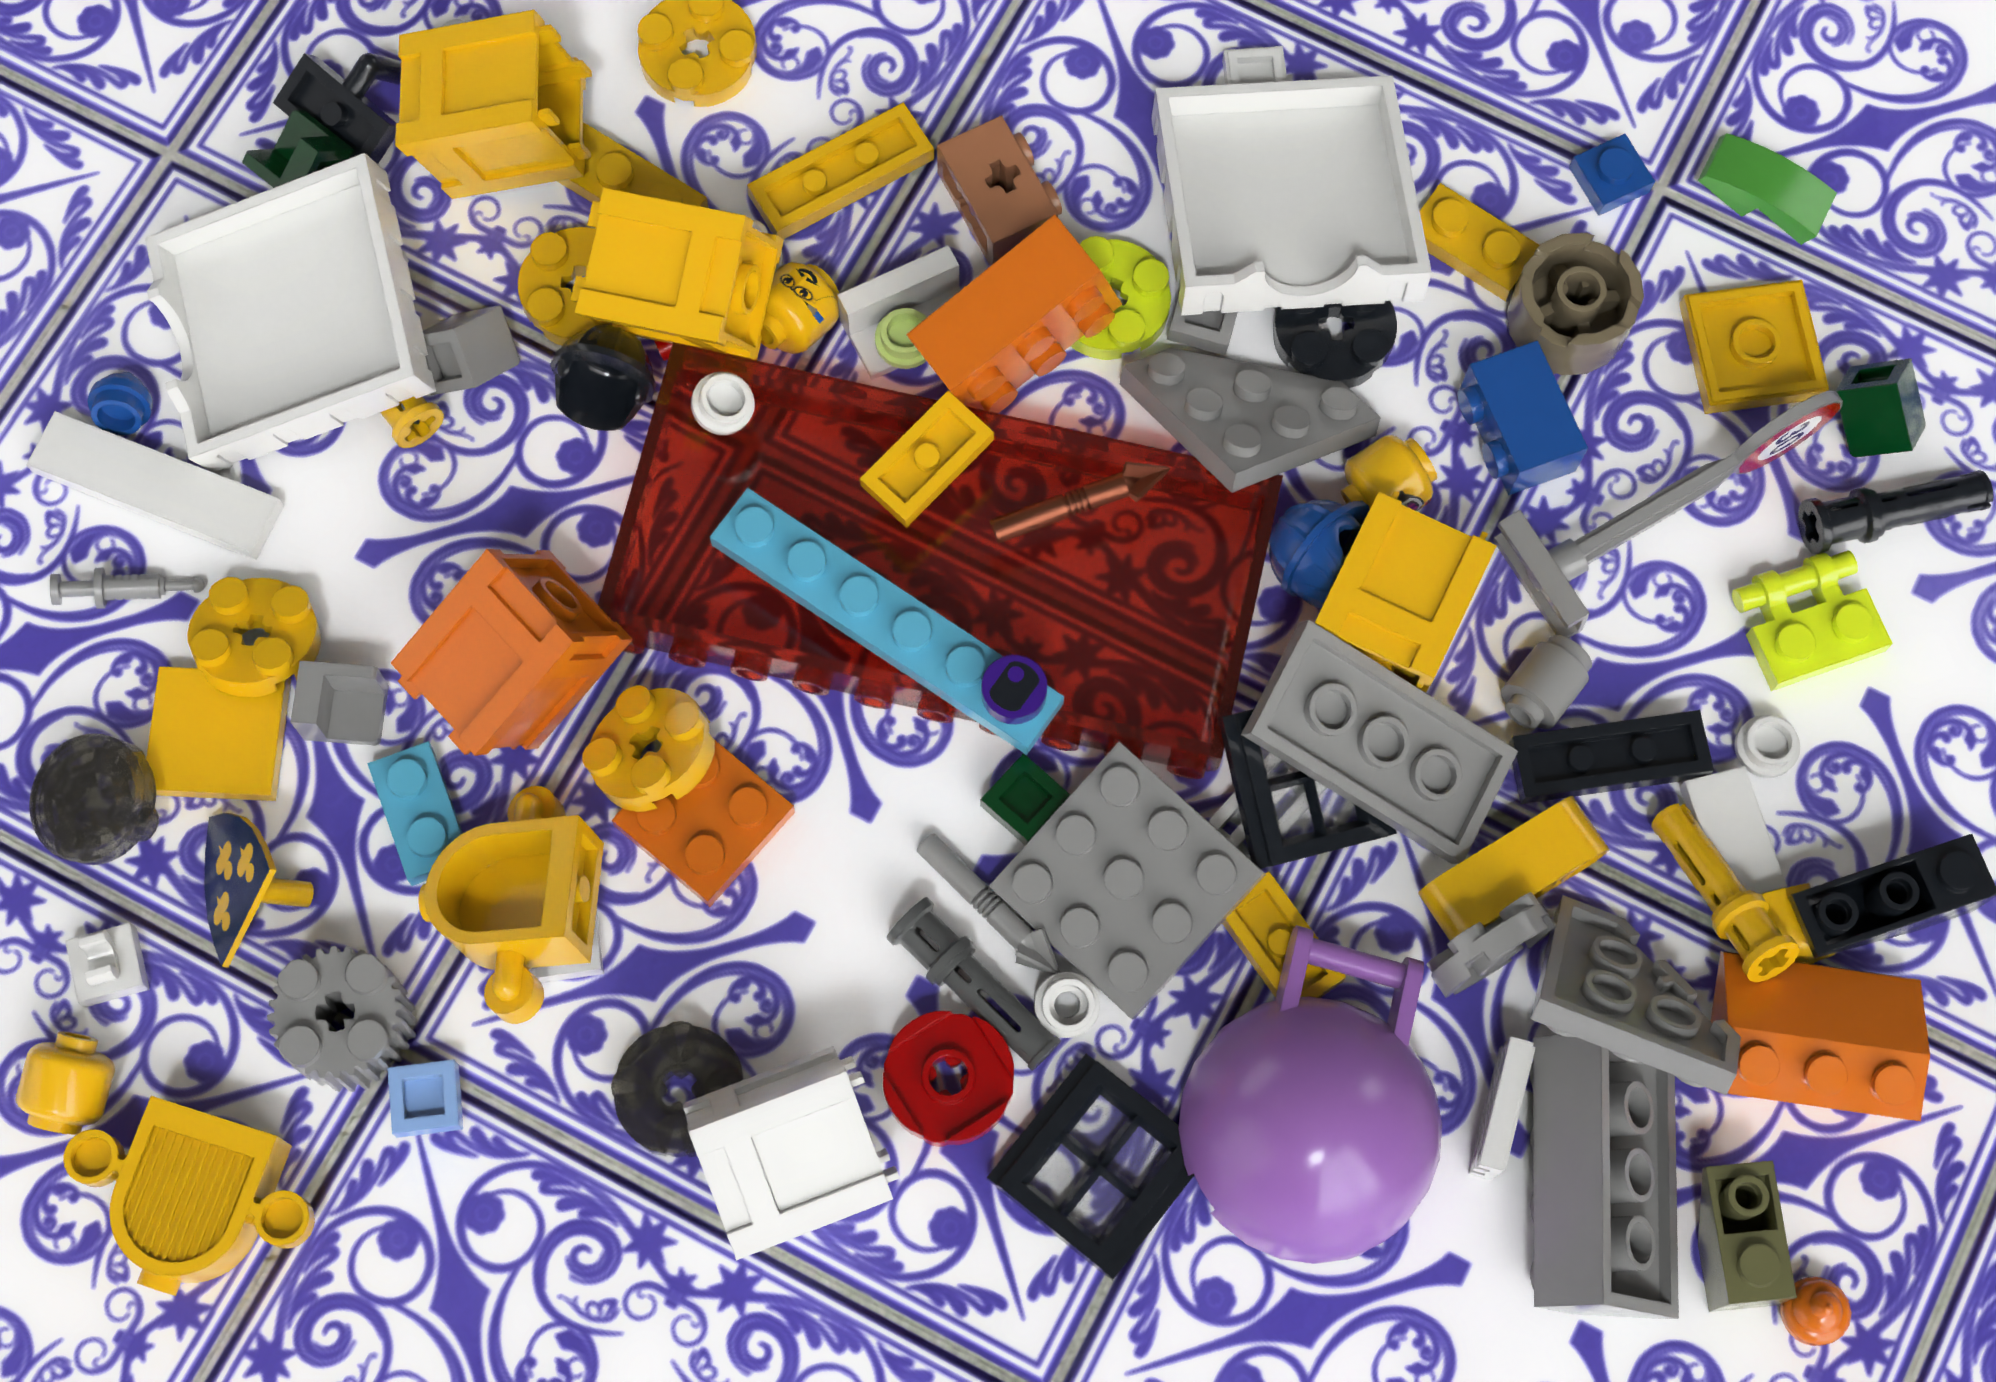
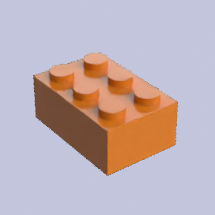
M1054 214L906 335L950 392L980 419L986 413L988 415H995L1008 407L1018 395L1016 389L1035 374L1038 377L1044 376L1059 366L1066 357L1065 350L1083 335L1089 338L1104 330L1115 317L1113 311L1120 307L1122 303L1101 270Z

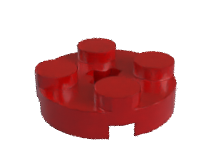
M952 1011L929 1012L909 1022L894 1037L884 1062L883 1092L885 1100L893 1117L903 1129L911 1135L923 1139L927 1144L937 1147L966 1144L986 1135L1003 1118L1013 1097L1014 1062L1005 1040L987 1021L975 1016L972 1018L965 1014H953ZM945 1061L946 1065L950 1068L962 1065L966 1070L967 1074L960 1079L962 1088L960 1092L951 1095L946 1089L939 1092L933 1089L931 1083L937 1078L934 1067L938 1063Z

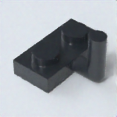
M304 53L273 103L289 117L292 111H306L354 149L350 158L365 153L379 164L395 139L396 122L367 99L365 94L375 79L400 85L401 61L372 53H365L358 58L346 79H343L317 56Z

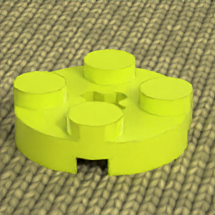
M1100 236L1084 239L1080 246L1101 270L1113 289L1119 290L1120 297L1127 300L1124 306L1121 305L1113 311L1115 317L1104 330L1089 338L1083 335L1070 347L1086 356L1100 360L1122 358V353L1133 352L1140 347L1141 352L1159 338L1168 320L1171 305L1168 269L1164 263L1157 260L1147 250L1131 242L1118 239L1107 240Z

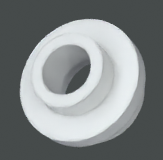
M1059 972L1051 975L1041 983L1034 998L1036 1018L1051 1034L1062 1038L1077 1037L1087 1032L1096 1022L1100 1011V999L1095 986L1086 977L1074 972ZM1063 992H1071L1078 1001L1077 1011L1070 1017H1061L1054 1007L1055 999Z

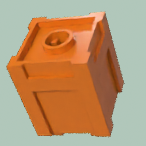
M486 549L391 661L393 667L402 675L398 682L411 697L418 699L423 694L453 727L454 730L448 737L464 755H468L470 752L474 756L486 755L492 749L511 747L512 750H515L518 746H522L525 750L538 749L633 640L616 621L613 622L566 572V567L550 550H537L534 554H504L500 549Z

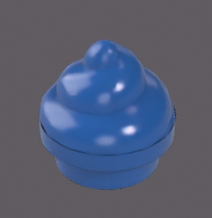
M130 372L110 374L94 383L88 396V407L91 411V418L97 427L115 435L124 436L135 433L149 420L153 408V398L149 390L137 377Z

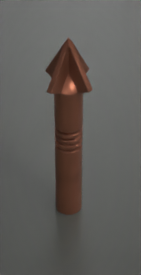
M1125 461L1122 472L1084 485L1082 490L1076 488V492L1070 490V494L1065 492L1064 496L1059 494L990 519L997 543L999 544L1070 518L1069 514L1076 516L1075 512L1081 514V510L1087 512V508L1093 510L1128 496L1137 503L1168 473L1171 467Z

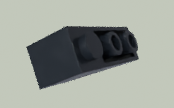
M1971 833L1791 894L1788 899L1815 959L1912 933L1971 913L1996 897V885Z

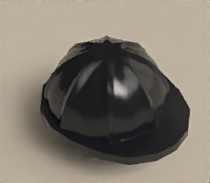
M602 324L580 331L570 337L555 352L550 363V367L555 374L557 408L570 420L593 430L616 431L623 429L634 418L644 403L652 401L656 383L653 377L652 365L641 341L634 334L623 331L620 327L615 328Z

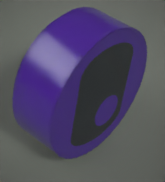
M1008 655L994 661L987 668L982 678L981 696L984 707L992 717L1006 724H1022L1035 718L1043 709L1047 697V679L1042 668L1030 658L1021 655Z

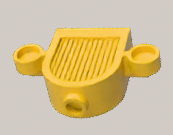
M543 786L527 787L514 796L507 811L509 822L490 823L475 827L461 834L448 844L432 865L427 881L421 886L418 897L420 914L426 922H431L470 961L481 967L494 970V973L485 985L484 999L487 1006L503 1021L511 1024H519L531 1019L540 1010L544 1001L543 985L529 969L591 963L604 842L579 815L566 816L562 803L549 789Z
M150 1096L127 1155H125L122 1144L115 1137L96 1129L85 1130L75 1135L69 1141L64 1151L63 1163L65 1170L77 1182L89 1187H103L116 1181L109 1211L113 1236L125 1256L142 1268L137 1284L176 1296L181 1283L205 1282L229 1272L249 1253L258 1234L264 1241L275 1247L289 1249L305 1242L314 1228L315 1214L312 1206L306 1199L291 1191L281 1190L275 1192L292 1145L276 1135L167 1100Z

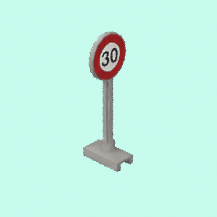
M1831 390L1806 399L1771 420L1750 436L1730 456L1701 466L1575 541L1569 538L1552 549L1547 550L1521 510L1498 522V527L1502 533L1495 536L1493 541L1555 635L1570 638L1583 630L1590 613L1569 581L1588 571V564L1716 490L1731 474L1748 473L1792 450L1830 421L1841 409L1843 400L1836 391Z

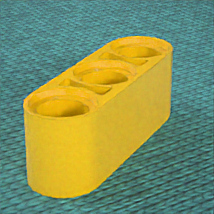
M1569 796L1436 877L1418 892V895L1449 941H1451L1457 935L1479 922L1485 928L1501 917L1499 915L1500 911L1530 892L1538 899L1595 863L1609 852L1610 849L1574 797Z

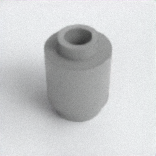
M1553 635L1547 642L1536 644L1501 689L1502 698L1506 703L1505 711L1509 717L1527 729H1536V727L1541 729L1553 728L1589 681L1588 671L1592 667V660L1588 653L1575 641L1562 635Z

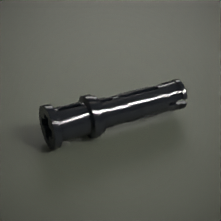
M1978 470L1957 477L1939 479L1887 492L1876 493L1872 489L1862 487L1852 490L1848 497L1821 502L1817 498H1810L1802 501L1799 506V530L1807 549L1816 555L1829 551L1832 544L1855 539L1864 544L1877 541L1886 530H1891L1892 528L1928 522L1965 512L1989 509L1991 507L1989 502H1993L1994 498L1993 488L1988 475L1984 471Z

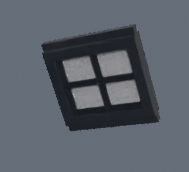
M1254 709L1218 717L1250 859L1260 869L1397 834V831L1391 826L1242 736L1241 734Z
M1085 1054L987 1176V1180L1113 1281L1191 1181L1194 1174L1188 1176L1184 1165L1179 1125L1100 1062Z

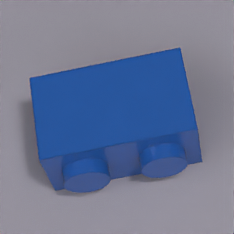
M1538 340L1469 364L1459 388L1460 390L1457 393L1458 404L1466 422L1469 425L1476 424L1484 442L1482 445V455L1487 470L1494 479H1501L1508 496L1576 472L1588 450V446Z

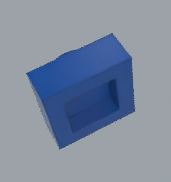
M1626 133L1574 156L1569 166L1570 171L1598 216L1650 193L1655 183L1654 178Z

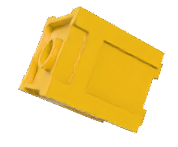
M534 9L399 35L398 57L401 59L399 123H396L395 146L406 156H413L441 183V189L451 199L584 177L585 159L591 158V152L582 144L583 90H586V78L592 77V71L583 60L571 57L559 44L561 42V35L551 24L545 25V21Z
M602 188L600 201H592L587 226L596 228L586 275L585 277L576 275L570 300L577 302L576 314L586 318L610 322L612 327H620L623 331L630 332L637 337L757 361L762 340L761 331L776 264H779L784 239L753 228L754 220L746 215Z
M1379 491L1316 618L1315 624L1426 693L1439 670L1497 545L1485 540L1488 533L1482 531L1480 537L1475 535L1469 536L1402 505V502L1397 500L1399 492L1393 491L1392 495L1388 496Z

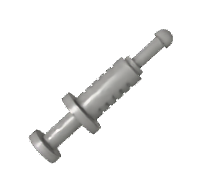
M104 567L95 568L93 580L62 581L60 574L50 575V599L52 605H62V597L94 596L97 609L106 608L107 600H131L132 598L133 600L140 598L161 599V595H166V591L194 590V593H199L205 588V581L200 577H193V580L165 581V577H160V574L114 576L106 575Z

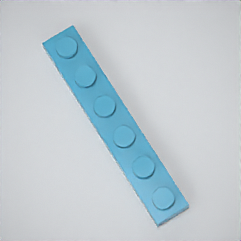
M749 488L745 490L710 536L713 547L1026 755L1064 703V696L1047 685L1045 705L1035 718L1026 723L1016 725L996 720L984 707L981 685L987 668L994 661L1004 656Z

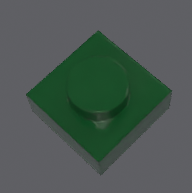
M1023 753L980 799V806L1026 845L1071 794Z

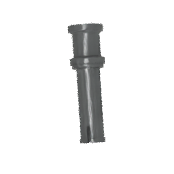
M928 897L923 898L895 924L886 939L893 946L901 944L927 970L926 979L932 985L936 983L941 987L946 984L978 1017L992 1025L1003 1037L1006 1044L1033 1071L1054 1051L1061 1040L1057 1036L1054 1037L1016 996L1008 991L973 956L976 951L972 946L974 942L968 936L959 938L932 911L934 903ZM921 930L939 946V951L920 934ZM960 969L972 979L971 983L958 972ZM982 990L1021 1027L1020 1032L981 995Z

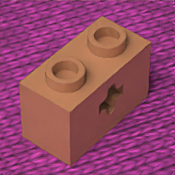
M1002 115L937 145V173L990 266L1054 214L1057 217L1062 214L1061 202L1054 187L1049 181L1041 183L1031 167L1034 166V158L1025 137L1020 132L1013 135Z

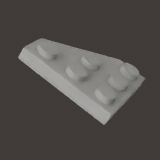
M1169 348L1123 365L1119 383L1231 493L1372 438L1377 434L1381 419L1371 407L1341 381L1325 380L1311 375L1176 348Z
M1563 895L1553 917L1557 927L1549 934L1530 1019L1546 1025L1551 1031L1561 1036L1577 1037L1606 1048L1623 1060L1642 1062L1673 1074L1690 1086L1706 1087L1727 1095L1737 1075L1741 1036L1724 1019L1716 1020L1712 1023L1693 1004L1698 993L1666 960H1658L1653 963L1636 946L1640 934L1625 918Z

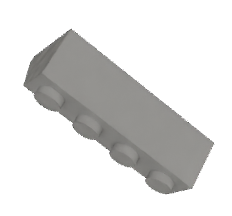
M1561 1035L1533 1037V1047L1536 1048L1530 1069V1081L1533 1087V1128L1530 1133V1146L1533 1153V1195L1530 1201V1213L1534 1222V1261L1530 1269V1280L1534 1290V1307L1578 1315L1679 1319L1675 1075L1642 1062L1623 1060L1614 1055L1610 1050L1577 1037Z

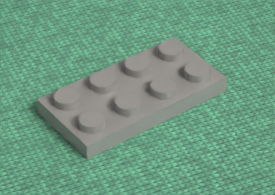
M1310 620L1298 623L1241 734L1451 864H1459L1465 860L1518 753L1513 747Z

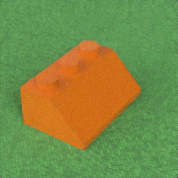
M1720 951L1710 1021L1713 1023L1716 1020L1724 1019L1741 1036L1737 1075L1727 1094L1921 1121L1930 1060L1921 980L1794 961L1785 971L1766 981L1753 982L1743 972L1742 964L1744 960L1738 953Z

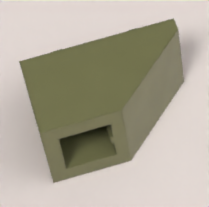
M1773 1160L1703 1168L1698 1250L1709 1312L1775 1306L1797 1298Z

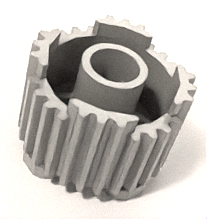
M331 946L327 954L320 948L316 950V957L314 958L305 954L302 956L303 959L290 961L278 974V986L273 988V991L278 995L277 999L269 1000L268 1004L274 1009V1013L267 1015V1020L274 1025V1027L269 1029V1033L276 1039L274 1043L275 1048L279 1050L284 1060L291 1064L292 1067L309 1080H314L318 1085L324 1086L327 1084L338 1092L341 1091L343 1086L348 1091L355 1092L358 1084L364 1089H369L370 1081L375 1080L377 1082L381 1080L380 1072L382 1070L388 1072L387 1068L391 1067L390 1063L392 1061L401 1062L403 1058L400 1056L399 1051L401 1049L408 1050L410 1046L407 1043L408 1039L415 1038L416 1033L410 1028V1026L417 1024V1019L411 1013L415 1010V1006L406 997L408 994L407 990L386 965H383L377 957L367 954L366 951L361 949L356 953L349 946H346L343 952L336 946ZM349 1008L355 1013L354 1018L344 1019L345 1028L337 1031L332 1026L334 1017L343 1009Z

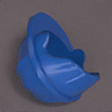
M1312 500L1288 508L1273 526L1269 540L1271 568L1277 580L1281 583V588L1292 597L1298 596L1310 605L1321 609L1344 563L1345 556L1349 553L1370 510L1369 506L1364 501H1353L1342 505L1329 500Z

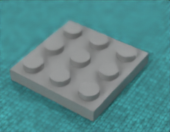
M1118 742L989 887L1035 930L1044 927L1049 943L1130 1019H1136L1261 881L1266 873L1127 747Z

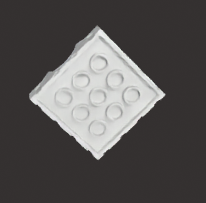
M1393 75L1155 88L1151 119L1154 135H1157L1156 152L1161 183H1164L1165 186L1163 199L1168 232H1172L1171 252L1176 283L1179 282L1180 285L1178 299L1181 316L1199 315L1206 311L1233 313L1263 311L1264 308L1281 307V310L1317 308L1324 307L1325 304L1342 303V306L1384 304L1385 301L1402 300V302L1424 301L1432 270Z
M365 153L145 237L153 276V283L147 290L148 299L158 307L169 323L176 338L182 360L181 379L165 382L166 391L180 414L188 459L210 472L217 473L233 467V463L246 458L252 460L287 447L288 443L301 438L306 440L344 426V422L357 417L363 419L400 405L399 402L412 397L417 399L436 392L433 374L428 369L425 357L428 355L420 317L416 314L413 300L416 299L407 261L402 255L401 246L403 241L396 210L391 204L388 193L391 191L388 175L382 167Z

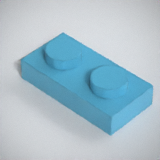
M429 741L367 763L406 878L411 886L427 881L432 865L440 853L455 838L463 834L434 749Z

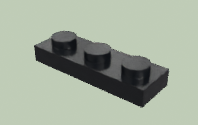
M1700 710L1512 736L1508 743L1509 746L1518 751L1512 765L1521 804L1687 781L1711 775L1714 771Z

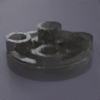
M92 733L73 737L65 741L50 753L34 778L29 801L33 829L44 847L62 859L85 865H99L111 862L126 854L138 842L151 838L159 824V815L155 809V778L144 752L138 746L115 737Z

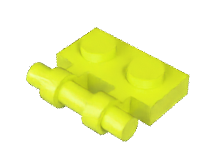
M1847 550L1833 556H1829L1825 552L1805 558L1801 567L1780 574L1770 570L1753 576L1751 584L1732 590L1733 603L1740 613L1759 607L1766 623L1752 627L1746 634V637L1771 691L1886 652L1893 644L1867 588L1847 595H1843L1840 589L1839 579L1858 572L1857 561L1851 551ZM1811 590L1817 605L1792 613L1787 603V597Z

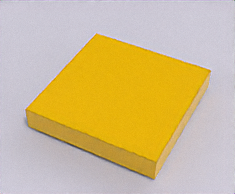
M1802 280L1683 295L1679 306L1704 414L1803 402L1814 395L1829 390Z
M159 666L142 790L147 795L276 801L291 678L289 677L285 681L276 683L278 691L268 695L239 697L214 688L206 680L205 674L198 668Z

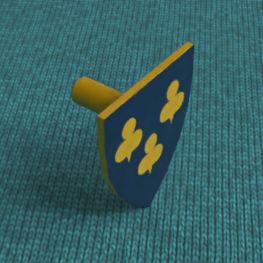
M222 813L209 817L205 848L204 890L207 920L221 967L229 968L260 903L309 907L314 895L313 884L309 881L275 878L274 875L277 869L260 830L247 817L233 813Z

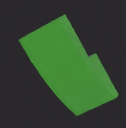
M1728 133L1719 137L1698 179L1701 184L1741 217L1755 209H1759L1800 245L1818 235L1837 194L1819 178L1784 156L1759 144Z

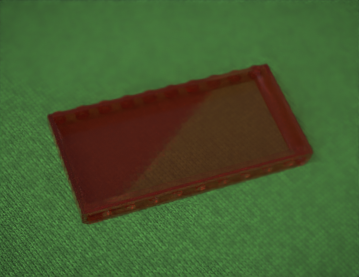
M673 342L598 602V606L613 622L616 621L633 639L623 652L641 654L645 648L669 653L668 657L671 660L689 667L702 668L705 667L706 662L731 667L730 671L734 675L751 681H766L768 676L791 680L792 685L796 689L809 694L828 695L831 689L853 694L854 699L858 703L876 709H889L893 703L915 708L919 716L934 722L951 723L954 717L976 722L712 546L710 536L745 490L749 488L1002 656L1021 655L1036 662L1046 676L1047 685L1064 696L1062 707L1040 736L1042 737L1041 742L1043 744L1064 751H1076L1080 745L1104 751V756H1106L1118 742H1121L1141 761L1143 759L1167 765L1166 769L1168 772L1188 779H1201L1204 777L1205 772L1219 769L1224 752V744L1218 717L1232 714L1283 475L1278 474L1231 493L1191 455L967 407L994 432V440L906 528L861 486L860 478L938 400ZM714 372H729L739 376L749 385L754 396L755 407L751 419L744 428L730 435H717L705 430L696 421L691 410V396L696 385L702 378ZM1125 461L1171 467L1168 473L1137 503L1128 496L1093 510L1087 508V512L1081 510V514L1075 512L1076 516L1069 514L1070 518L999 544L997 543L990 519L1059 494L1064 496L1065 492L1070 494V490L1076 492V488L1082 490L1084 485L1122 472ZM979 724V728L989 734L996 735L984 726H982L981 724Z

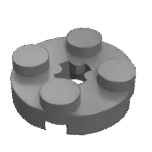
M1532 892L1505 907L1499 912L1501 917L1485 928L1479 922L1457 935L1447 943L1448 949L1435 956L1426 964L1432 972L1431 977L1445 998H1448L1452 993L1456 995L1499 970L1511 962V957L1523 949L1522 943L1525 942L1530 949L1557 927L1543 904L1538 902Z

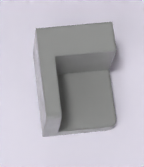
M501 305L458 313L423 330L428 355L425 356L427 366L432 371L436 392L430 395L476 388L517 366L520 362Z
M300 661L290 722L306 741L376 746L381 742L389 685L380 670L375 666Z

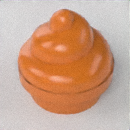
M1807 1277L1794 1282L1797 1298L1780 1305L1781 1318L1787 1331L1799 1342L1810 1346H1824L1837 1341L1850 1326L1852 1315L1849 1300L1844 1292L1832 1281L1821 1277Z

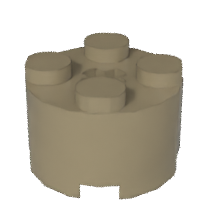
M1589 233L1561 234L1540 244L1535 250L1534 255L1524 265L1507 309L1509 334L1516 346L1520 347L1538 340L1553 374H1588L1607 365L1622 348L1636 321L1644 298L1641 274L1629 254L1622 249L1618 254L1607 245L1592 241L1595 235Z

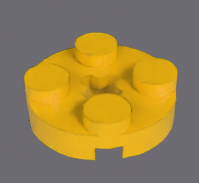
M663 0L649 14L645 15L638 24V56L643 75L650 87L664 99L675 103V97L683 101H693L694 107H710L731 99L747 85L752 75L751 68L757 55L756 35L750 18L734 1ZM699 39L709 42L707 44L708 55L706 57L699 58L694 52L687 55L682 53L690 41Z
M573 227L557 231L556 233L546 232L537 236L532 242L530 253L524 259L519 271L518 294L525 315L530 322L532 321L535 327L543 331L544 337L560 346H563L570 337L582 330L602 324L612 326L610 322L586 318L576 314L577 302L570 300L572 295L571 289L565 288L566 284L573 281L576 275H586L596 231L595 228Z
M226 577L218 580L211 586L209 597L197 607L189 623L187 641L197 668L205 674L206 680L214 688L234 696L259 697L278 691L276 683L287 680L293 674L297 681L299 662H315L321 646V632L307 592L301 587L271 578H248L241 580L236 577ZM256 628H262L270 634L268 637H258L254 645H245L242 636L247 631Z
M636 685L624 690L618 696L615 707L599 723L590 743L584 749L582 762L591 773L598 788L612 803L626 810L645 812L657 809L653 801L661 800L670 794L678 800L689 793L701 781L712 762L715 752V740L709 733L710 721L706 713L691 696L672 688L648 690L645 686ZM655 740L661 743V748L656 753L648 751L640 758L641 752L649 743Z

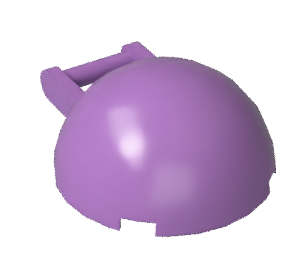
M1296 925L1288 942L1275 1001L1261 1004L1223 1026L1193 1063L1182 1092L1178 1129L1184 1165L1188 1176L1194 1174L1202 1192L1215 1209L1211 1214L1222 1226L1248 1246L1276 1258L1318 1264L1348 1260L1362 1255L1365 1251L1385 1242L1406 1224L1431 1187L1440 1161L1442 1120L1435 1088L1423 1062L1409 1045L1424 974V962L1405 957L1403 962L1400 963L1313 938V930ZM1307 965H1314L1395 988L1388 1022L1386 1023L1376 1015L1343 1001L1300 997Z

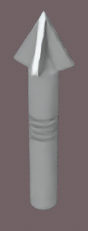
M935 833L923 840L916 850L917 853L970 905H973L975 910L978 909L977 912L982 914L983 918H987L986 921L1016 950L1015 963L1050 974L1060 972L1044 927L1033 931L1005 902H1002L1001 898H997L998 895L993 893L992 889H988L989 886Z

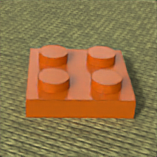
M715 740V752L712 762L701 781L689 793L678 800L670 794L661 800L653 801L657 809L645 812L630 811L622 808L612 819V823L615 828L707 906L711 907L794 815L795 808L793 804Z

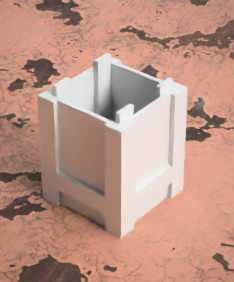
M834 1046L682 1103L687 1118L690 1138L736 1260L893 1200L888 1183L900 1179L895 1166L882 1170L881 1164L891 1159L886 1148L875 1151L853 1087L865 1083L860 1071L851 1075L847 1074V1070L857 1067L852 1056L840 1060Z

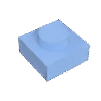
M454 1059L387 1068L392 1134L396 1138L463 1130L459 1064Z

